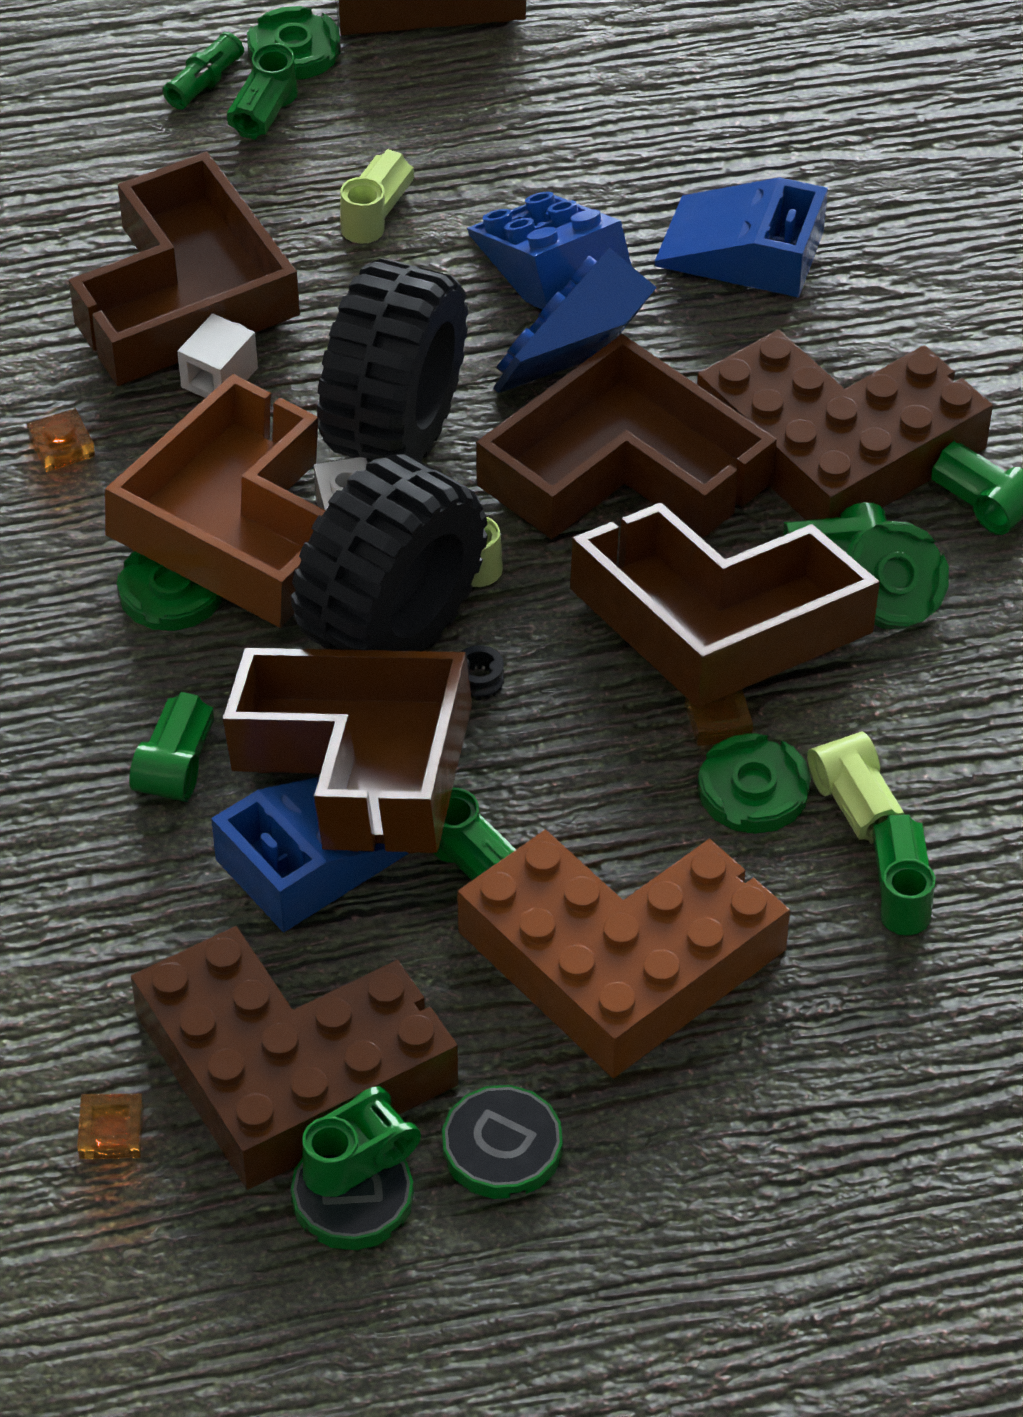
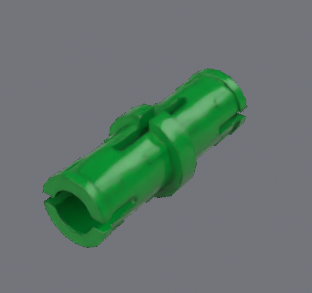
M223 32L203 52L192 54L186 61V67L174 79L163 86V95L167 102L174 108L183 110L206 87L211 89L221 80V73L244 54V47L239 38L230 32ZM209 63L212 64L198 78L195 77Z

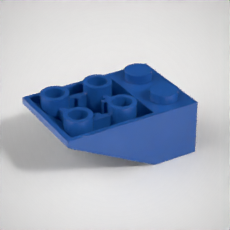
M779 177L682 195L656 256L655 266L799 298L824 233L828 187Z
M552 192L533 194L525 199L526 204L512 210L499 209L491 211L483 216V222L467 228L469 236L526 303L542 310L558 291L561 293L570 282L572 275L589 255L598 261L610 247L631 265L621 220L600 213L599 210L577 204L576 201L556 196Z
M610 247L598 261L589 255L572 275L570 282L561 293L558 291L539 313V317L529 329L526 328L507 350L508 353L496 367L503 374L493 389L501 393L583 363L620 335L657 287Z
M319 777L259 789L211 818L216 861L283 933L409 854L407 852L385 851V844L376 843L374 851L322 850L314 799Z

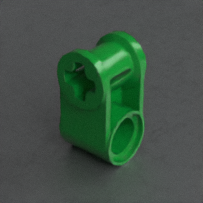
M377 1086L364 1090L349 1103L322 1118L314 1120L306 1127L303 1133V1180L306 1186L315 1194L324 1197L342 1195L383 1169L399 1164L419 1144L421 1138L420 1130L415 1124L403 1121L390 1105L391 1097L385 1088ZM326 1155H335V1156H338V1157H336V1158H324L323 1156H326Z

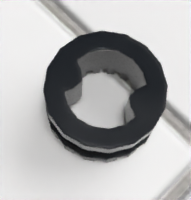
M475 645L462 650L461 652H466L471 699L475 696L476 700H481V697L485 696L487 700L491 694L496 696L498 690L501 691L502 684H504V662L500 653L492 647ZM475 666H478V669H482V666H485V670L489 669V674L479 677L470 675V668L475 670Z

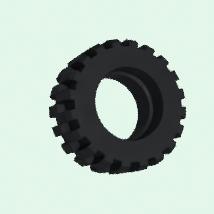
M379 259L363 266L360 269L359 276L353 278L349 284L347 295L343 296L338 307L339 313L336 321L332 323L330 329V340L327 350L324 351L322 377L319 379L317 392L320 394L319 403L317 404V417L320 419L318 425L319 433L323 437V441L333 452L353 458L363 457L368 462L384 458L385 456L402 454L412 456L422 462V458L427 457L431 452L433 442L438 440L442 431L444 419L448 417L451 408L450 403L457 389L459 370L463 364L465 354L463 349L468 325L466 324L468 304L465 302V290L453 276L389 259Z
M404 454L385 456L384 458L375 459L367 463L366 470L356 471L347 479V485L342 490H337L329 499L328 508L322 516L318 515L311 528L314 531L309 541L303 544L299 555L301 563L299 568L294 571L292 584L296 591L291 594V603L296 621L307 638L326 649L424 651L427 647H433L442 637L441 632L447 625H451L459 614L457 610L463 599L467 600L473 588L471 583L474 575L479 573L483 561L481 552L486 548L488 536L484 528L488 524L483 506L475 492L412 456Z

